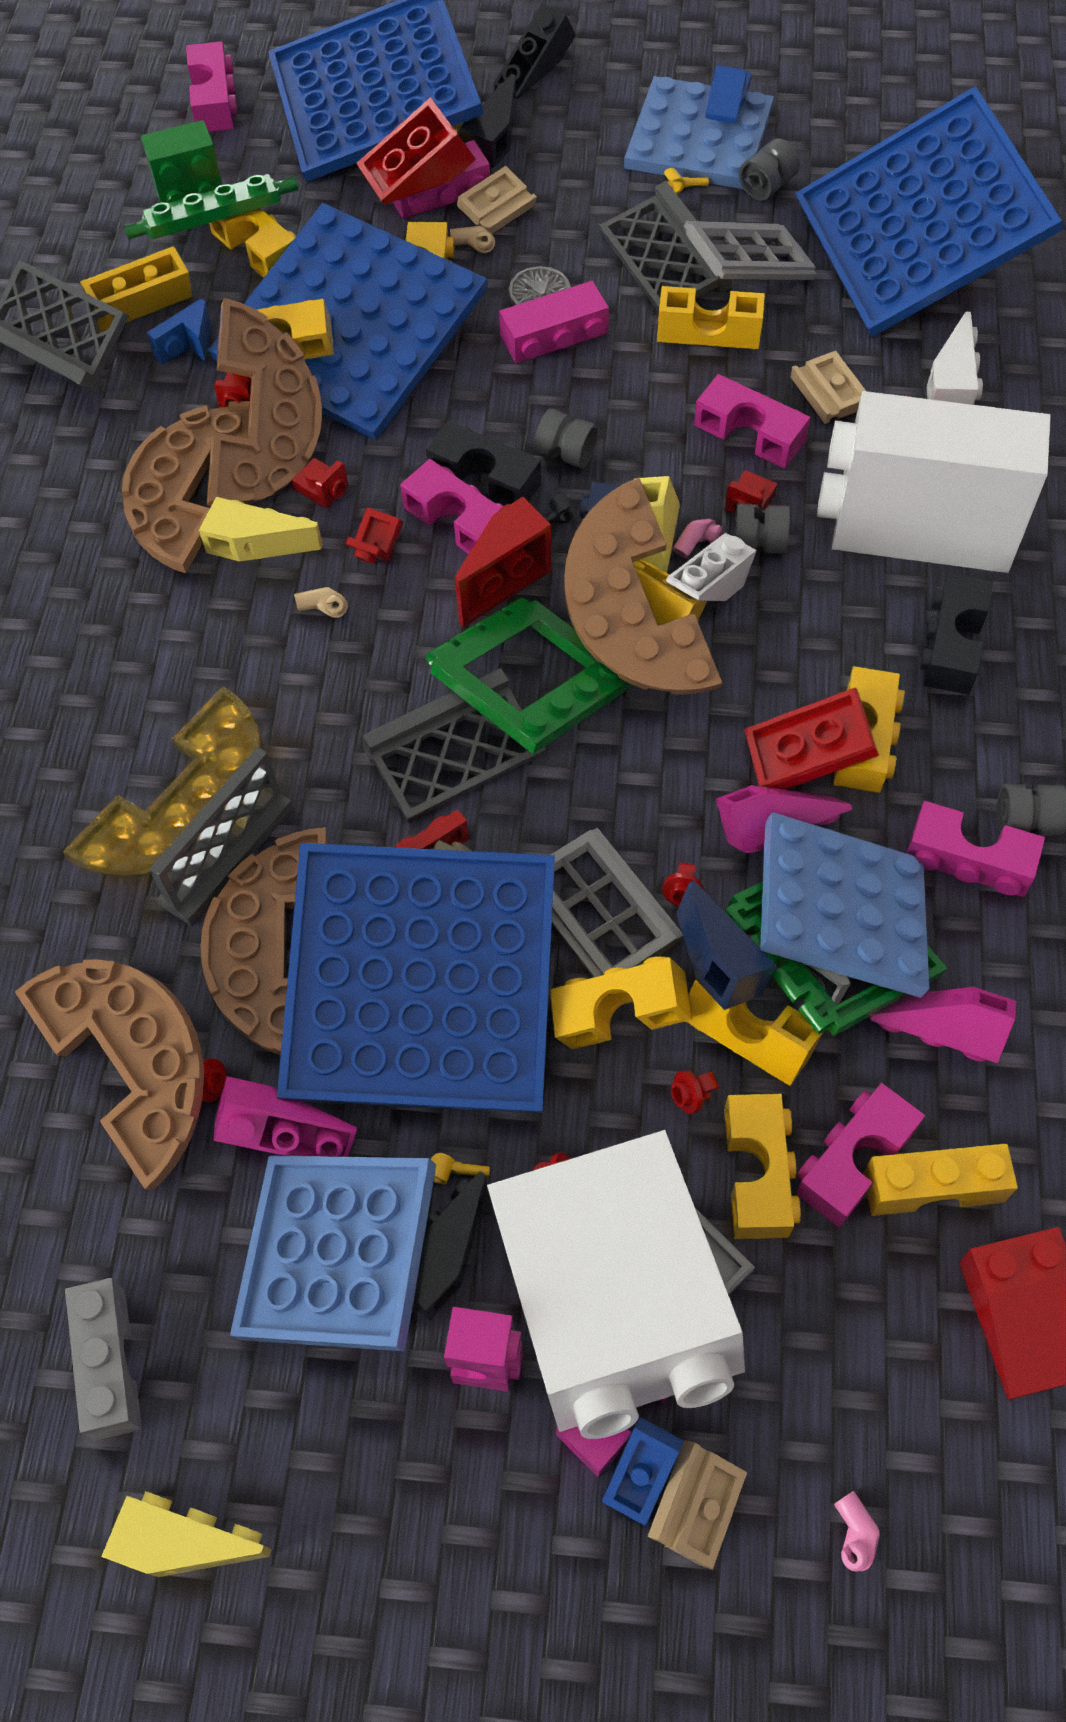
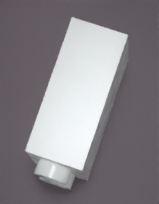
M862 391L855 423L835 421L827 468L844 470L843 475L824 472L821 484L817 517L835 519L832 549L1009 573L1048 474L1051 414Z
M665 1130L487 1185L559 1432L578 1426L581 1436L584 1438H606L623 1432L636 1423L639 1418L636 1407L675 1395L677 1404L680 1407L696 1408L716 1402L732 1391L734 1388L732 1376L745 1372L743 1332Z

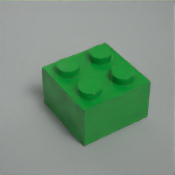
M204 120L141 135L153 184L160 203L177 201L192 193L201 194L215 190L216 187L222 185L214 145Z

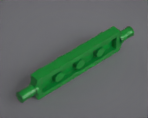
M269 174L263 176L254 175L246 181L236 184H223L216 187L215 190L201 194H188L183 199L177 201L157 203L151 208L143 210V221L124 225L128 240L146 234L152 239L160 238L279 203L280 195L298 191V184L295 176L276 182L270 178Z

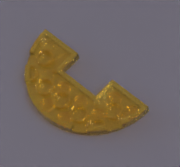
M223 686L171 739L176 749L194 759L190 765L146 811L117 795L63 851L66 858L82 868L104 874L133 875L150 872L149 868L257 747L264 750L259 728L242 700Z

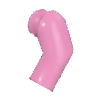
M710 518L692 521L686 526L672 549L676 554L687 559L698 542H705L707 540L709 543H712L724 533L723 527L715 524V520Z
M852 1491L834 1505L848 1526L841 1551L842 1562L847 1569L858 1572L867 1570L873 1564L880 1533L855 1491Z

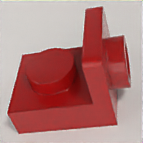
M226 373L224 380H216L214 388L219 407H229L230 401H236L237 403L250 401L252 378Z
M313 458L291 480L295 491L325 509L335 499L340 498L348 487L344 463L336 461L329 467L316 458Z
M745 470L738 482L731 481L727 487L725 509L735 514L737 503L758 504L760 510H765L776 494L777 483Z

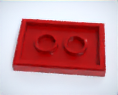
M856 687L744 729L758 784L762 787L786 790L879 756Z

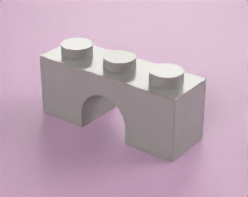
M113 1278L66 1288L65 1296L80 1433L97 1441L141 1430L142 1424L137 1383L129 1373L124 1351V1337L131 1335L125 1289Z

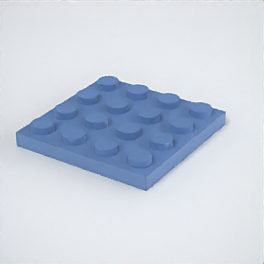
M654 76L624 157V169L664 175L666 169L675 168L681 177H708L710 184L743 189L739 180V169L746 160L760 150L773 108L774 96L765 95L760 92H748L737 122L732 124L705 118L711 85L675 80L670 77Z
M771 812L765 822L760 950L922 998L929 990L924 865L919 863L913 855Z
M269 1156L230 1336L245 1341L405 1351L436 1164L429 1158Z

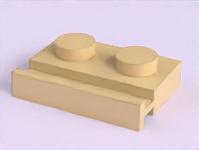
M504 166L458 196L457 206L476 226H481L493 234L534 207L537 196L534 193L531 195L527 191V186L507 166Z
M836 351L806 361L803 367L793 366L791 370V379L824 424L829 423L833 417L837 416L839 419L858 411L862 391L866 390Z
M684 1440L647 1537L662 1543L665 1547L698 1565L713 1570L747 1472L713 1452L706 1451L699 1444Z

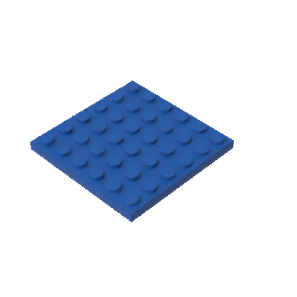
M397 0L268 51L301 171L306 182L324 177L329 173L357 163L430 97L452 126L484 114L444 0Z
M976 86L795 193L801 208L871 337L1064 230L1061 218Z
M322 203L244 304L257 310L271 306L300 303L307 300L324 299L332 323L334 355L304 360L311 375L316 377L321 396L322 414L376 441L489 286L487 278ZM219 336L208 349L211 357L217 360Z
M300 843L277 1098L308 1102L542 1113L555 855Z

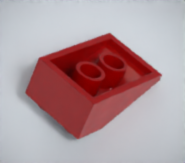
M430 97L356 164L385 205L451 182L460 173L465 171L476 158Z
M521 497L512 504L503 506L492 516L455 575L459 623L463 627L552 571L551 524L524 497Z
M1055 1227L971 1248L958 1263L1007 1399L1012 1400L1066 1386V1243L1060 1228Z

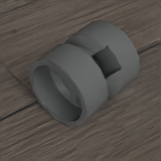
M780 138L773 139L740 166L739 180L743 189L755 200H766L799 172L800 161L798 154L786 140Z
M549 408L539 423L534 449L537 453L553 459L561 455L564 463L583 469L587 466L594 453L599 435L598 424L581 418L571 421L570 414Z
M737 503L733 536L742 539L746 545L755 550L760 547L764 553L786 554L790 507L785 505H768L765 510H760L758 504Z
M1003 784L997 801L999 832L1001 833L1004 825L1026 832L1033 830L1034 834L1043 837H1061L1066 830V789L1064 785L1038 784L1032 791L1028 788L1027 784Z

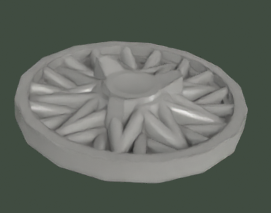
M537 266L527 268L515 275L510 282L509 296L511 303L515 306L571 288L568 278L562 272L551 267Z

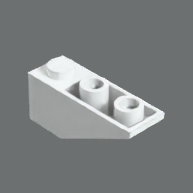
M971 312L964 313L934 360L926 387L927 399L974 405L975 400H980L983 389L982 378H977L980 366V353L974 350L977 343L978 330L977 327H972Z
M724 533L670 574L666 582L697 600L726 601L744 586L757 550L746 545L742 539Z

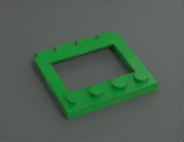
M523 597L505 606L501 611H497L480 621L476 626H472L450 639V642L447 641L426 653V661L432 666L430 673L532 754L538 752L633 686L618 678V675L607 668L602 662L596 661L585 648L573 627L537 600L530 603ZM531 626L586 669L522 711H519L464 667Z
M763 882L733 895L728 903L729 907L724 910L747 935H752L750 938L759 948L761 942ZM927 945L930 984L941 978L948 968ZM764 952L777 965L778 970L773 973L772 977L792 1003L795 1004L801 1000L806 1002L799 1008V1011L817 1034L828 1030L834 1037L909 995L879 985H873L836 1005L803 963Z

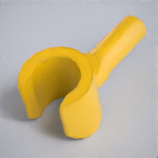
M668 168L664 171V175L669 180L668 184L676 194H679L684 187L708 186L709 184L708 177H681L675 168Z
M437 1153L430 1159L436 1164L433 1182L446 1185L451 1172L458 1175L476 1176L481 1171L486 1175V1178L489 1177L490 1167L457 1162L444 1153Z

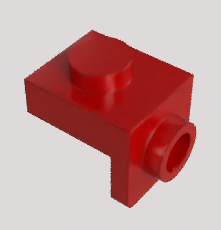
M367 507L355 539L348 537L346 545L355 551L354 557L359 560L375 564L376 559L388 563L403 521L397 517Z

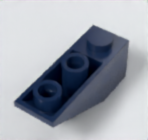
M695 881L689 882L676 914L696 980L724 1010L762 996L777 965L760 950L752 939Z

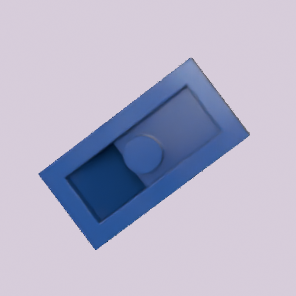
M717 65L705 118L736 124L751 85L752 73L742 69Z
M202 298L147 332L154 358L162 365L188 348L193 350L202 360H206L212 330L206 302Z
M640 1417L602 1502L646 1526L684 1440Z

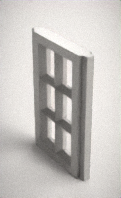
M686 221L684 225L686 236L717 278L815 280L818 275L815 272L816 267L784 225ZM711 240H723L725 244H713ZM737 240L750 241L752 245H740ZM765 241H776L779 246L767 245ZM722 256H735L738 261H725ZM749 256L762 257L764 261H752ZM777 257H788L791 262H781Z
M598 828L589 830L550 854L555 855L554 871L564 867L582 890L564 902L553 890L551 924L592 978L604 975V972L611 968H631L642 965L646 959L660 956L684 939L680 929ZM587 851L606 873L604 877L589 886L570 864L572 860ZM611 881L631 905V907L614 918L594 894L595 891ZM586 897L606 921V923L589 934L569 910L570 907ZM636 913L656 936L654 940L640 949L636 948L619 926L620 923ZM611 929L631 953V955L612 966L594 943L595 939Z

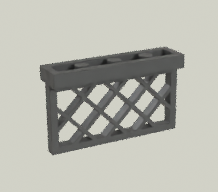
M667 181L655 186L656 196L599 225L603 237L658 312L660 306L659 294L662 286L696 288L695 299L717 288L720 294L732 288V279L717 278L686 236V229L684 228L686 221L697 220ZM653 210L658 214L656 222L641 220L643 215ZM620 227L630 228L627 237L614 235L612 232ZM637 229L652 231L650 239L634 238ZM659 232L672 233L674 235L672 242L657 241ZM630 247L646 249L643 257L629 256ZM652 250L668 252L666 259H650ZM674 253L688 254L690 256L688 263L673 262ZM645 269L661 270L659 278L644 277ZM668 271L684 273L681 282L665 280ZM690 274L704 275L706 277V280L699 284L687 283Z
M19 260L0 298V343L99 395L105 383L99 379V376L129 316ZM28 272L33 276L35 287L22 292L21 284ZM58 288L61 300L48 306L45 293ZM38 296L41 309L28 314L25 301ZM84 301L87 314L74 319L71 306ZM17 305L20 318L10 323L5 322L4 319L9 309ZM64 309L66 323L54 328L51 314ZM108 314L115 316L109 329L100 333L97 319ZM43 318L46 332L33 336L30 323ZM90 322L93 336L79 341L76 328ZM69 331L72 345L59 350L56 337ZM95 345L97 354L90 366L85 363L82 350Z
M501 668L479 678L480 681L517 710L522 711L508 687L509 680ZM454 691L363 735V746L367 757L371 763L375 764L407 822L544 755L546 748L543 747L535 754L528 750L523 753L507 750L506 747L510 737L507 733H505L501 748L479 742L484 726L502 729L483 714L482 716L477 715L480 712ZM463 720L479 724L475 740L454 735L453 732L456 724ZM449 728L448 733L443 732V730ZM429 737L444 740L445 743L441 756L437 757L419 752L421 742ZM450 742L472 748L467 765L445 759ZM415 744L413 750H412V749H408V747H410V746H412V745ZM480 750L497 755L496 766L487 771L472 767L476 751ZM394 754L410 757L405 774L389 770L384 759ZM503 757L509 759L502 763ZM416 759L437 765L432 782L411 776ZM442 767L463 772L461 784L453 788L437 784ZM469 774L475 776L468 780ZM396 781L402 782L401 789L398 787ZM410 784L428 789L429 793L426 801L410 808L404 797L407 785ZM434 792L441 793V794H439V795L433 797Z
M257 747L149 868L161 891V895L157 898L160 906L190 926L210 906L214 897L217 898L229 881L228 875L243 860L260 848L293 809L291 800L280 794L266 751Z

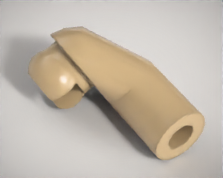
M481 226L450 229V237H454L455 246L469 245L480 253H488L495 246L493 235Z
M329 587L294 594L298 612L317 608L330 617L339 618L348 609L346 599Z

